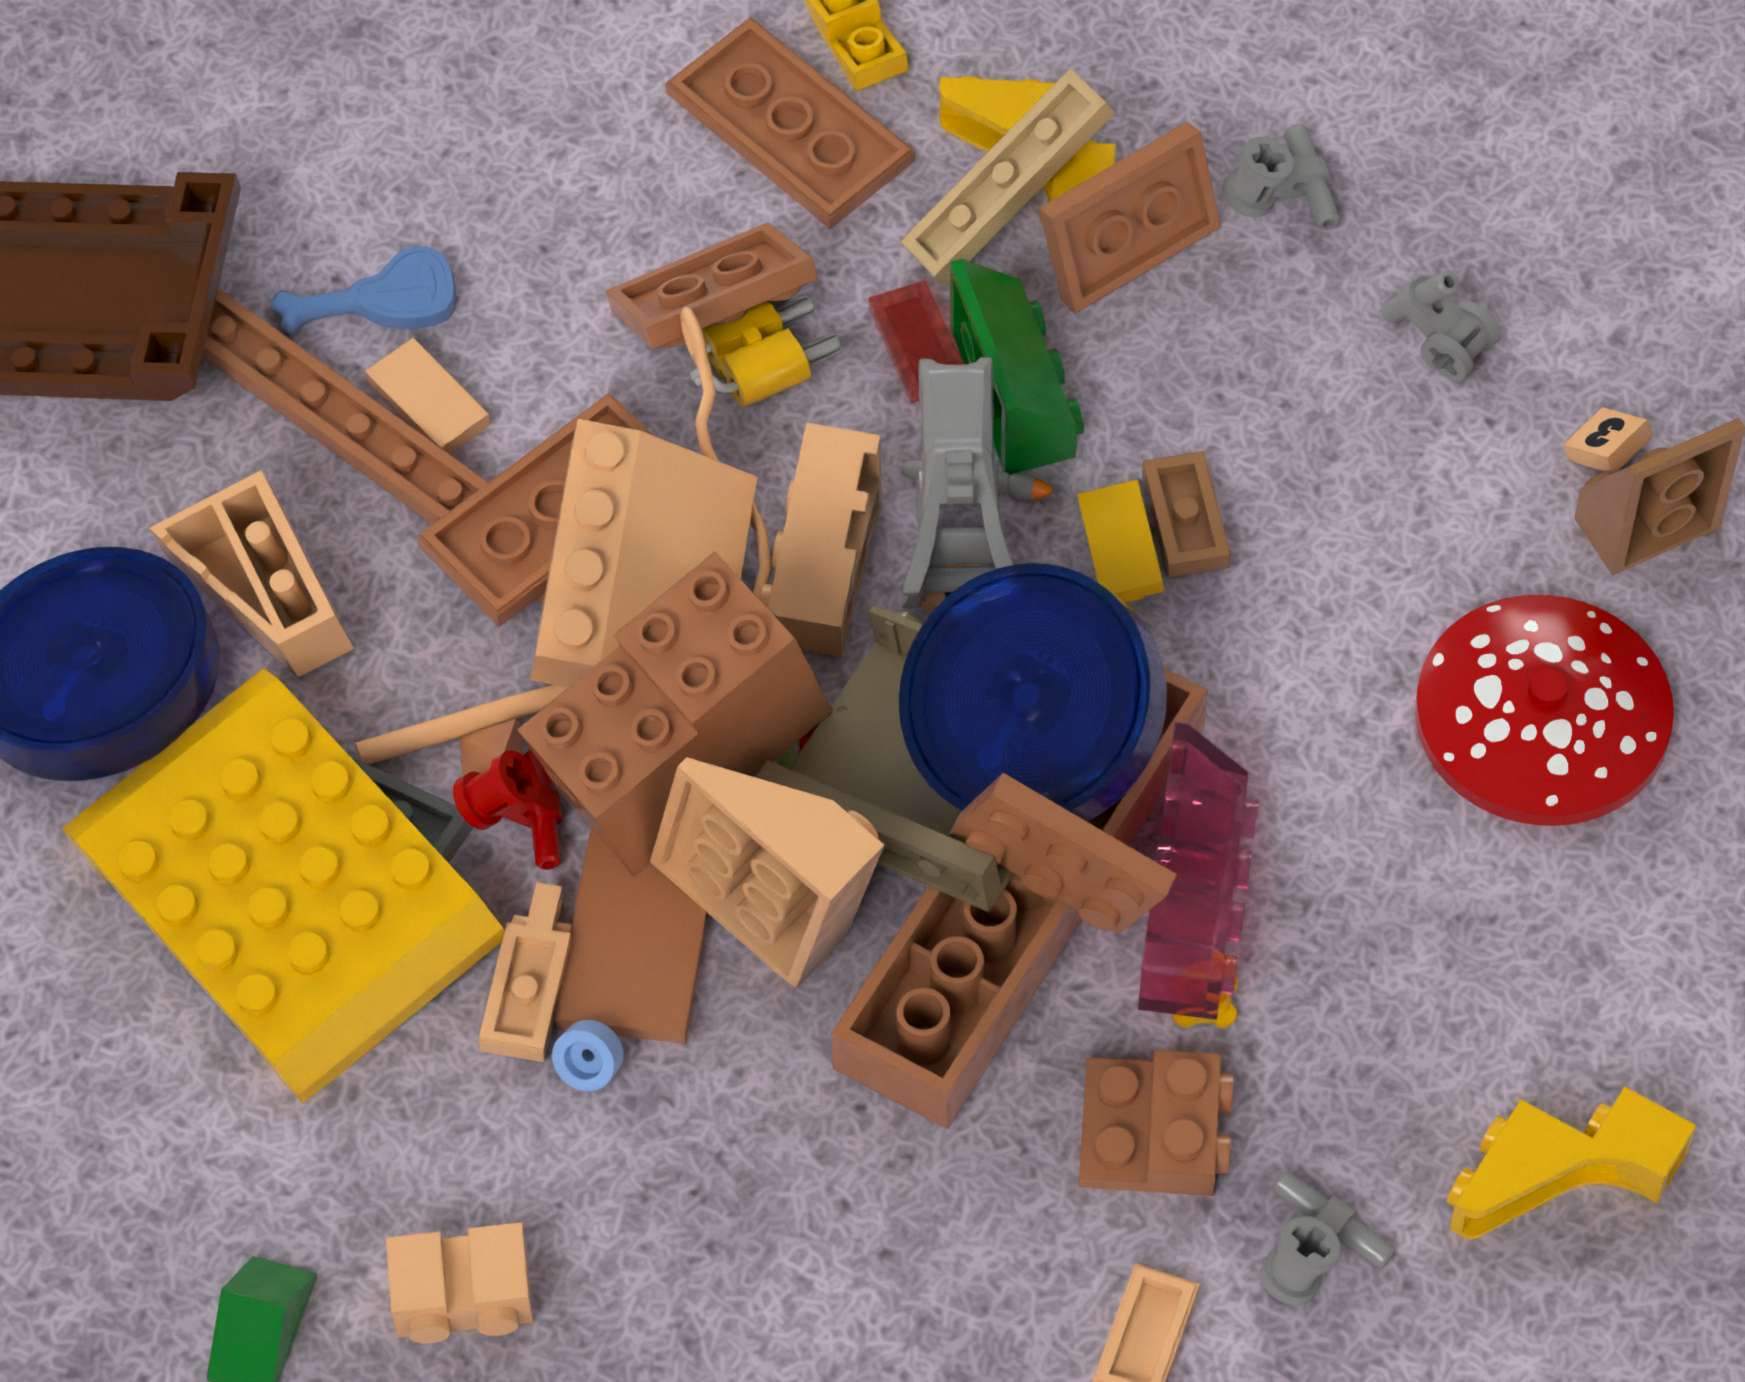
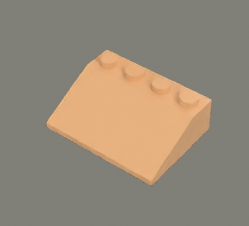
M577 419L530 680L564 687L571 686L619 646L613 634L714 551L741 579L758 477L640 430Z
M686 757L677 766L650 863L700 907L706 910L709 915L775 973L797 988L848 935L884 844L878 840L876 829L864 816L855 811L846 812L833 800Z

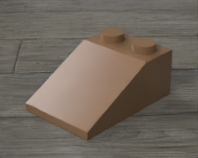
M1739 418L1669 449L1665 447L1654 449L1645 454L1637 463L1615 473L1612 471L1599 473L1580 488L1574 519L1612 576L1721 528L1745 432V426Z

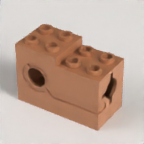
M715 551L613 634L619 644L615 650L517 729L537 760L545 768V772L558 791L633 877L650 864L677 766L686 757L755 777L767 760L772 762L833 712L796 639Z

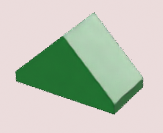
M252 1256L221 1289L207 1381L278 1382L316 1282L317 1273Z

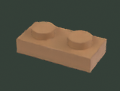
M1204 451L1143 461L1142 477L1168 578L1230 568L1231 553Z

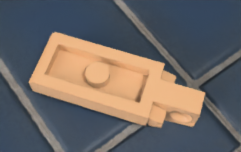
M536 882L528 917L514 915L512 923H506L479 1034L478 1044L481 1052L545 1062L560 986L572 941V924L560 922L564 906V900L561 899L562 886Z

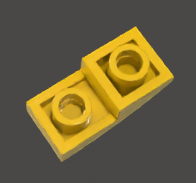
M803 0L813 22L855 91L909 71L905 50L881 20L878 0Z
M1138 479L1077 494L1103 605L1133 602L1148 595L1164 592L1165 588Z

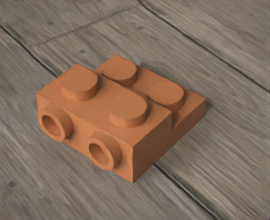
M1154 1050L1153 1061L1087 1057L1079 1187L1213 1196L1215 1174L1228 1175L1231 1134L1217 1133L1218 1113L1231 1114L1233 1096V1074L1220 1073L1221 1054Z

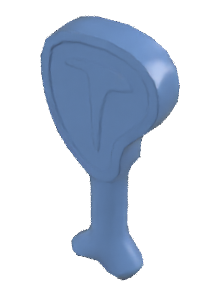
M416 246L405 249L395 255L379 274L359 279L348 289L312 296H297L281 290L271 299V308L274 313L282 317L281 331L288 337L295 336L299 328L310 320L349 313L363 316L374 323L386 327L419 329L436 326L449 319L455 310L456 290L454 276L446 258L438 250L427 246Z

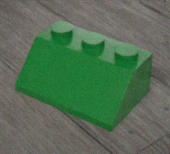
M964 259L951 261L950 331L963 365L976 362L979 358H993L994 449L1003 472L1011 475L1075 458L1076 435L1084 433L1083 418L1077 400L1075 398L1066 399L1061 385L1065 384V374L1058 351L1056 349L1047 350L1042 336H1046V324L1039 302L1037 300L1028 301L1021 280Z

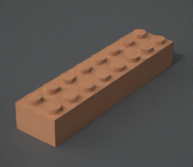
M1094 634L1092 638L1103 652L1110 672L1112 687L1110 710L1104 725L1105 734L1064 795L1059 806L1129 846L1205 728L1208 689ZM1091 639V640H1090L1091 643L1094 645V647L1096 648L1097 652L1099 653V655H1100V657H1101V660H1102V662H1103V664H1104L1106 676H1107L1108 698H1107V706H1106V710H1105V714H1104V718H1103V723H1104V720H1105L1106 714H1107V710H1108L1109 697H1110L1109 677H1108V672H1107V668H1106V664H1105V662H1104V659H1103V657H1102V655H1101L1099 649L1097 648L1096 644H1095V643L1092 641V639ZM1088 643V645L1090 646V648L1092 649V651L1094 652V654H1095V656H1096V658H1097V660H1098V663H1099V665H1100L1101 672H1102V675H1103L1104 699H1103V707H1102V711H1101L1102 714H1103V710H1104V706H1105V698H1106L1105 676H1104L1103 668H1102L1101 662H1100V660H1099V658H1098V655L1096 654L1095 650H1094L1093 647L1090 645V643ZM1086 646V649L1088 650V652L1090 653L1091 657L1093 658V661H1094V663H1095V665H1096L1097 672H1098V675H1099V682H1100V706H1101V700H1102V682H1101V675H1100L1099 668H1098V665H1097V663H1096V660H1095L1094 656L1092 655V653H1091V651L1089 650V648ZM1084 650L1083 652L1086 654L1093 668L1096 681V695H1098V681L1095 668L1087 652ZM1081 654L1082 657H1083V659L1085 660V662H1086V664H1087V667H1088L1089 672H1090V675H1091L1092 689H1093V694H1094V680H1093V675H1092L1090 666H1089V664H1088L1086 658L1084 657L1083 654ZM1079 657V660L1081 661V663H1082V665H1083V667H1084V670H1085V672H1086V676H1087V679H1088L1089 689L1091 690V687H1090V679H1089V676H1088L1087 669H1086V667H1085V665H1084L1082 659ZM1077 660L1076 662H1077V664H1078V666H1079V668H1080V670H1081V672H1082V676H1083V679H1084V685L1086 686V679H1085V676H1084V672H1083V670H1082L1081 665L1079 664V662H1078V660ZM1074 664V667L1076 668V671L1080 679V683L1082 684V679L1077 666ZM1072 667V671L1075 676L1076 682H1078L1076 673ZM1069 672L1071 679L1074 681L1071 672ZM1013 874L989 912L928 886L832 1031L833 1069L948 1129L1081 922L1082 918L1079 916V911L1056 897L1048 898L1032 892L1023 884L1021 877Z

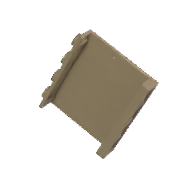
M873 605L869 610L875 643L832 704L833 712L819 723L789 769L767 760L755 778L833 800L846 812L855 811L861 814L873 825L878 833V840L884 844L877 862L878 865L989 912L1014 873L996 864L995 856L964 845L965 843L949 836L959 813L998 778L983 770L978 762L980 749L988 743H994V741L983 744L977 751L976 763L972 762L957 743L948 717L947 695L951 675L960 655L972 640L963 635L955 634L950 636L930 628L909 613L898 612L896 614ZM974 641L970 644V646H969V647L967 648V650L964 652V654L962 655V657H961V659H960V661H959V663H958V665H957V667H956V670H955L954 675H953V678H952V682H951V686H950V694H949L950 718H951V722H952V726H953L954 732H955L956 737H957L958 741L960 742L961 746L963 747V749L966 751V753H967L972 759H974L975 751H976V749L978 748V746H979L982 742H984V741H986V740H992V739H995V740H996V738L993 737V738H986V739L980 741V743L975 747V749H974V751H973V754L971 755V754L967 751V749L964 747V745L962 744V742H961V740H960V738H959V736H958V734H957V732H956V729H955V726H954V722H953V718H952V711H951V693H952V686H953L954 678H955L957 669H958V667H959V665H960V663H961L963 657L965 656V654L967 653V651L969 650V648L975 643ZM977 643L974 645V647H973V648L970 650V652L967 654V656L965 657V659H964V661H963V663H962V665H961V667H960V669H959V672H958L957 677H956L955 685H954V692H953V712H954V719H955V722H956V726H957V729H958V731H959V734H960L962 740L964 741L965 745L968 747V749H969L970 751H972L974 745H975L980 739H982V738H984V737H986V736H994V735H995V736H998V735H999V734H996V733H990V734L983 735V736H981L980 738H978V739L974 742V744L972 745V747L970 748V747L968 746V744L966 743L965 739L963 738L962 734H961V731H960V729H959L958 722H957V719H956V713H955V691H956V685H957L958 677H959V674H960V672H961V669H962V667H963V665H964L966 659L968 658V656L970 655V653L972 652V650L978 645ZM980 646L977 647V649L973 652V654L971 655V657L968 659V661H967V663H966V665H965V667H964V669H963V672H962V674H961V677H960V680H959V684H958V690H957V714H958V719H959V723H960L961 729H962V731H963V733H964V735H965V737H966V739H967V741L969 742L970 745H971V743H972L979 735H981V734H983V733L991 732V731H993V732H1001L1000 730H986V731H983V732L979 733L978 735H976V736L970 741L969 738L967 737L965 731H964V728H963V726H962L961 719H960L959 707H958V697H959V688H960L961 680H962L964 671H965V669H966V667H967L969 661L971 660V658L973 657V655L975 654V652L980 648ZM981 648V650L976 654V656L974 657V659L971 661V663H970V665H969V667H968V669H967V671H966L965 677H964V679H963L962 687H961V695H960L961 715H962V719H963L964 726H965L966 731H967L968 735L970 736V738H971L974 734H976L977 732H979V731H981V730H983V729H986V728H1000V729L1003 728V727H1000V726H986V727L980 728L979 730L975 731V732L971 735L970 732H969V730H968V728H967V726H966V723H965V719H964V715H963V708H962L963 687H964V683H965V679H966V676H967V674H968V671H969V669H970L972 663H973L974 660L976 659V657H977V656L979 655V653L983 650L982 648ZM985 650V651L979 656V658L977 659V661H976L975 664L973 665V667H972V669H971V671H970V674H969V676H968L967 683H966V687H965V693H964V709H965V716H966V719H967V723H968V725H969V728H970L971 732H972L973 730L977 729L978 727L983 726V725H986V724H1000V725H1005L1004 723H1000V722H987V723L980 724V725H978V726H976L975 728L972 729V727H971V725H970V723H969L968 716H967V710H966V692H967L968 682H969V679H970V676H971V674H972V671H973L974 667L976 666V664H977V662L979 661V659L983 656V654H984L987 650ZM990 651L982 658V660H981L980 663L978 664L977 668L975 669V671H974V673H973V676H972V679H971V682H970V686H969V691H968V711H969L970 720H971V723H972L973 726L976 725V724H978V723H980V722L987 721V720H1000V721L1007 722V720L1000 719V718H987V719H983V720H980V721L974 723L973 720H972V716H971V711H970V690H971L972 681H973V679H974L975 673H976V671L978 670L980 664H981V663L983 662V660L987 657V655L990 653ZM992 653V654L985 660V662H984L983 665L981 666L979 672L977 673V676H976L975 681H974V685H973V689H972V697H971L972 712H973L974 720H977V719H980V718H983V717H987V716H1001V717H1005V718H1008V719H1009L1008 716L1001 715V714H987V715H983V716H980V717H977V718H976L975 712H974L973 696H974V688H975V684H976L977 678H978V676H979V674H980V672H981L983 666H984V665L986 664V662L991 658V656L994 655V653ZM997 654L986 665L977 684L975 694V706L977 715L987 712H1001L1011 715V713L1001 710H987L978 713L977 693L979 683L989 664L998 656ZM1000 656L999 658H997V659L993 662V664L989 667V669L987 670V672H986V674H985V676H984V678H983V681H982L981 687H980V692H979V707H980V710L988 709V708H1001V709H1006V710H1009V711H1012V712L1014 711V710H1012V709H1009V708H1006V707H1001V706H988V707H983V708H981V691H982V687H983L984 680H985V678H986L988 672H989L990 669L992 668V666H993L1002 656ZM1011 657L993 674L988 685L986 701L1000 700L1015 704L1014 695L1020 686L1024 684L1035 685L1041 693L1040 703L1034 710L1024 712V715L1033 723L1039 737H1044L1054 731L1068 713L1072 697L1070 680L1063 682L1046 674L1041 675L1028 662L1017 657ZM1003 658L1000 662L997 663V665L992 669L986 680L983 690V705L1001 704L1015 708V706L1001 702L985 703V690L988 680L993 671L995 670V668L1006 658ZM1072 680V683H1073V689H1074V696H1073V703H1072V707H1071L1070 713H1069L1067 719L1065 720V722L1061 725V727H1060L1058 730H1056L1053 734H1051L1050 736H1048V737H1046V738H1044V739L1038 741V737H1037L1036 732H1035V730L1033 729L1032 725L1029 723V721H1028L1024 716H1022V718H1023V719L1028 723V725L1031 727V729H1032V731H1033V733H1034V735H1035V737H1036L1037 743L1042 742V741H1044V740H1046V739L1052 737L1053 735H1055V734L1065 725V723H1066L1067 720L1069 719V717H1070V715H1071V713H1072L1073 707H1074V703H1075V683H1074L1073 680ZM1076 682V683H1077V703H1076V707H1075L1074 713H1073V715H1072L1070 721H1069L1068 724L1066 725V727H1065L1058 735H1056L1054 738H1052L1051 740H1049V741H1047V742H1045V743L1039 744V745H1035V741H1034V738H1033V735H1032L1031 731L1029 730V728L1027 727V725H1026L1021 719L1019 720V721L1027 728L1028 732L1030 733V736H1031V738H1032L1034 747H1039V746H1042V745H1045V744L1051 742L1052 740H1054L1055 738H1057L1060 734H1062V733L1064 732V730L1069 726V724L1071 723V721H1072V719H1073V717H1074V715H1075V713H1076L1077 706H1078V702H1079V684H1078V682ZM1081 684V701H1080V706H1079L1078 713H1077V715H1076V717H1075L1073 723H1072L1071 726L1069 727V729H1068L1059 739H1057V740L1054 741L1053 743H1051V744H1049V745H1047V746H1045V747L1032 750L1031 741H1030V738H1029V736H1028L1026 730H1025L1019 723H1017V724L1021 727V729L1024 731V733L1026 734V736H1027V738H1028L1029 745H1030V751H1031V752L1039 751V750L1045 749V748H1047V747H1049V746L1055 744L1056 742H1058L1060 739H1062V738L1069 732V730H1070V729L1072 728V726L1074 725L1076 719L1078 718V715H1079L1080 710H1081L1082 700H1083V685H1082V684ZM1086 686L1084 705L1078 722L1076 723L1072 731L1067 735V737H1065L1060 743H1058L1054 747L1039 753L1029 754L1026 739L1023 733L1020 731V729L1017 726H1015V728L1020 732L1024 739L1027 749V756H1034L1048 752L1059 746L1061 743H1063L1073 733L1075 728L1078 726L1085 709L1087 699ZM1090 689L1087 709L1080 726L1072 735V737L1056 750L1042 756L1034 758H1025V749L1023 742L1019 734L1015 730H1013V732L1018 736L1023 748V760H1033L1048 756L1064 747L1077 734L1086 718L1089 709L1091 697ZM1094 694L1092 696L1090 712L1082 730L1067 747H1065L1063 750H1061L1060 752L1056 753L1051 757L1033 762H1021V748L1017 738L1013 735V733H1011L1019 748L1018 764H1032L1051 759L1065 751L1069 746H1071L1075 742V740L1080 736L1086 724L1088 723L1094 704ZM1096 695V703L1092 718L1081 738L1068 751H1066L1065 753L1051 761L1032 766H1017V748L1013 739L1009 736V739L1012 741L1015 748V762L1013 767L1031 768L1042 766L1061 758L1069 751H1071L1080 742V740L1086 734L1087 730L1089 729L1092 723L1097 707L1098 695ZM1099 701V707H1098V711H1097L1096 718H1095V720H1094V723H1093V725H1092V727H1091L1089 733L1086 735V737L1084 738V740L1078 745V747H1077L1075 750H1073L1069 755H1067V756L1064 757L1063 759H1061V760L1055 762L1054 764L1048 765V766H1046V767L1038 768V769H1031V770L1011 769L1010 767H1011L1012 762H1013L1014 754H1013V748H1012L1010 742L1007 740L1006 742L1009 744V747H1010V749H1011V762H1010L1009 767H1008L1007 770L1018 771V772L1037 771V770H1042V769H1046V768H1048V767L1054 766V765H1056V764L1062 762V761L1065 760L1066 758H1068L1070 755H1072V754L1085 742V740L1087 739V737H1088L1089 734L1091 733V731H1092V729H1093V727H1094V725H1095V723H1096V720H1097V718H1098V715H1099V711H1100V707H1101V706H1100V701ZM1102 712L1090 738L1076 754H1074L1070 759H1068L1064 763L1049 770L1037 773L1019 774L1007 772L1004 769L1008 765L1010 759V751L1007 745L1004 744L1008 752V760L1006 762V765L1002 768L1001 772L1011 775L1029 776L1046 773L1064 765L1065 763L1073 759L1078 753H1080L1082 749L1088 744L1100 723V720L1102 718ZM1102 720V723H1101V725H1100L1099 730L1097 731L1095 737L1093 738V740L1091 741V743L1089 744V746H1088L1076 759H1074L1072 762H1070V763L1067 764L1066 766H1064V767L1058 769L1057 771H1054V772H1052V773H1049V774H1046V775H1042V776L1028 777V778H1020V777H1011V778H1013V779H1020V780L1037 779V778H1042V777H1046V776L1055 774V773H1057V772H1059V771L1065 769L1066 767H1068L1069 765H1071L1072 763H1074L1078 758H1080V757L1087 751V749L1092 745V743L1094 742V740L1096 739L1097 735L1099 734V732H1100V730H1101V728H1102L1103 720ZM1104 728L1097 741L1085 756L1067 770L1042 780L1018 782L1059 805L1105 734ZM1002 747V750L1004 752V760L1002 764L997 769L989 770L990 772L999 776L1001 774L997 771L1004 765V762L1006 760V752L1004 747Z

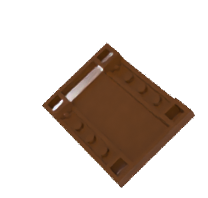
M177 172L174 186L0 181V395L172 401L193 390L198 377L241 191L236 173Z

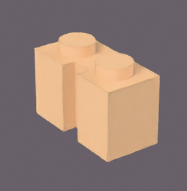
M522 1222L467 1228V1236L442 1238L440 1231L386 1237L391 1314L397 1338L409 1337L413 1342L430 1344L447 1339L450 1336V1332L478 1329V1332L484 1335L500 1336L514 1332L518 1329V1324L532 1323L533 1315L527 1247Z

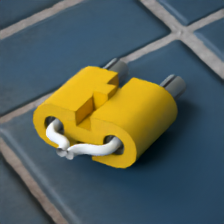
M807 295L776 308L769 301L747 309L745 315L737 321L722 325L712 324L701 329L709 360L720 378L726 377L727 384H724L713 376L715 390L722 393L731 392L735 400L743 408L762 402L772 395L811 378L810 366L841 353V342L836 334L831 333L800 346L789 328L783 329L788 325L814 315V304ZM696 368V370L690 372V375L695 384L699 386L702 383L699 370Z

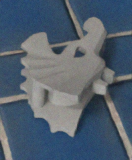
M979 358L976 362L964 365H944L936 363L933 359H919V400L921 401L922 470L917 471L916 484L919 535L914 555L902 586L901 593L905 597L901 608H919L921 602H925L926 594L931 592L995 591L997 599L1002 600L1005 606L1023 605L1019 593L1023 591L1022 582L1011 559L1000 522L998 470L994 469L993 358ZM981 503L984 526L937 527L940 504ZM990 563V566L930 567V564Z

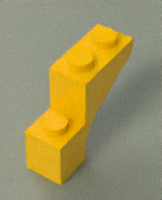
M964 76L961 78L940 77V125L950 134L988 153L1055 83L1040 82L1034 79L1013 81L981 79L974 76ZM1088 140L1042 187L1049 202L1115 164L1116 144L1097 143Z
M1625 1086L1612 1107L1603 1102L1598 1106L1584 1133L1520 1099L1508 1120L1498 1115L1490 1125L1479 1148L1486 1155L1474 1172L1465 1167L1453 1184L1446 1201L1454 1207L1450 1230L1468 1239L1479 1238L1561 1194L1583 1185L1604 1184L1618 1186L1636 1192L1658 1203L1688 1154L1697 1125Z

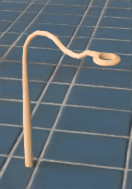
M685 306L681 310L680 315L682 333L689 354L699 370L703 387V395L695 420L699 448L704 456L719 461L711 445L707 426L716 394L712 371L699 321L694 312ZM753 502L750 523L755 532L760 567L753 593L760 600L762 588L765 583L768 584L772 564L767 528ZM550 685L362 740L355 743L359 761L370 765L453 740L500 723L538 713L568 687Z

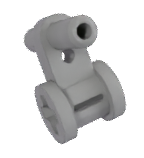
M1295 124L1287 128L1284 137L1289 150L1280 142L1268 137L1250 139L1239 155L1240 167L1232 170L1223 183L1222 194L1227 204L1242 215L1260 217L1270 211L1276 198L1306 196L1317 227L1326 230L1336 226L1340 217L1329 190L1332 185V178L1324 158L1316 155L1306 126Z
M1442 271L1431 278L1420 276L1404 284L1400 288L1398 295L1383 303L1381 311L1384 319L1392 323L1399 322L1408 317L1427 337L1420 348L1421 355L1426 364L1453 382H1462L1473 370L1472 361L1481 350L1491 349L1501 338V329L1493 315L1481 305L1467 300L1456 304L1450 295L1458 290V278L1451 271Z
M1284 1171L1273 1185L1274 1194L1304 1215L1295 1217L1285 1224L1278 1237V1247L1267 1255L1260 1269V1278L1264 1288L1278 1301L1289 1305H1302L1311 1301L1322 1285V1274L1328 1272L1339 1257L1340 1242L1378 1269L1383 1268L1394 1254V1247L1353 1218L1356 1211L1335 1195L1330 1200L1290 1171Z

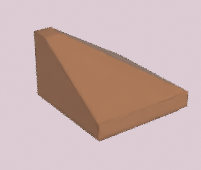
M513 719L461 736L462 776L471 771L481 773L490 768L492 760L507 750H515L523 755L522 736L517 730L521 727V723L517 719Z

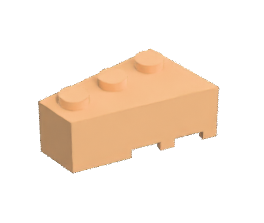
M806 422L795 479L791 480L786 501L787 517L784 531H778L774 543L772 568H776L773 584L765 583L760 596V601L793 635L803 651L837 657L843 656L882 503L880 435Z
M262 470L149 528L167 558L297 678L354 649L287 514Z

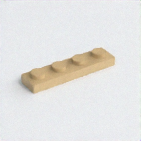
M1070 68L900 242L937 280L946 286L950 282V262L959 259L970 261L1116 112Z

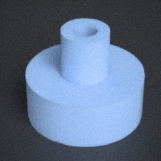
M581 1020L572 1024L558 1038L552 1050L553 1065L559 1077L572 1088L587 1092L596 1091L606 1086L620 1070L624 1059L623 1047L618 1036L608 1026L594 1020Z

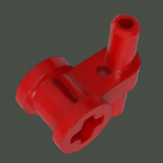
M507 750L496 756L487 770L481 773L476 771L468 772L455 781L453 786L454 802L459 813L468 824L476 829L486 830L500 822L502 817L531 828L535 865L543 870H551L561 863L557 825L562 821L560 795L556 790L552 789L551 779L531 750L527 751L524 755L515 750Z

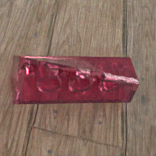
M1175 722L1170 773L1167 776L1162 829L1159 835L1156 857L1158 864L1177 875L1167 896L1149 910L1141 968L1138 1010L1217 1020L1220 995H1234L1238 955L1226 954L1228 941L1241 942L1245 903L1233 901L1235 888L1248 889L1252 851L1241 850L1240 843L1241 837L1254 838L1259 800L1246 798L1249 772L1187 723Z

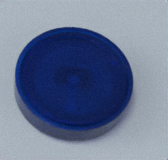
M96 547L69 552L46 560L28 569L0 590V759L13 768L38 778L54 781H87L115 775L134 768L158 755L181 736L197 720L214 691L220 667V647L217 633L196 587L187 575L166 559L149 552L125 547Z
M1042 563L1014 564L983 573L966 582L947 596L921 626L911 644L901 675L899 689L901 730L910 757L921 776L940 797L962 811L1002 773H1005L1081 819L1088 821L1111 807L1127 793L1141 776L1154 754L1165 719L1167 702L1165 672L1159 650L1151 633L1137 613L1121 598L1092 578L1062 566Z

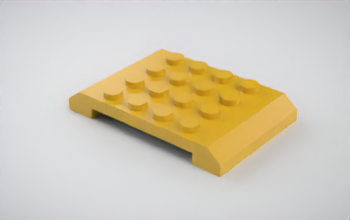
M264 668L61 828L73 846L105 882L108 881L258 1050L261 1058L301 1103L341 1075L502 942L505 933L501 924L478 894L285 685Z

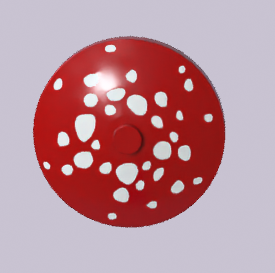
M1523 595L1500 599L1472 610L1453 623L1437 639L1426 657L1419 676L1415 701V718L1418 734L1428 759L1445 782L1473 805L1504 819L1531 825L1560 826L1590 821L1611 813L1631 801L1647 786L1660 768L1665 757L1673 727L1674 709L1671 687L1664 668L1651 647L1629 625L1607 611L1583 601L1553 595Z

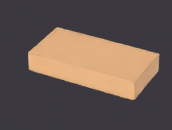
M414 338L365 370L367 383L412 428L448 454L491 425L489 414Z
M1135 1263L1092 1382H1167L1196 1302L1200 1284Z

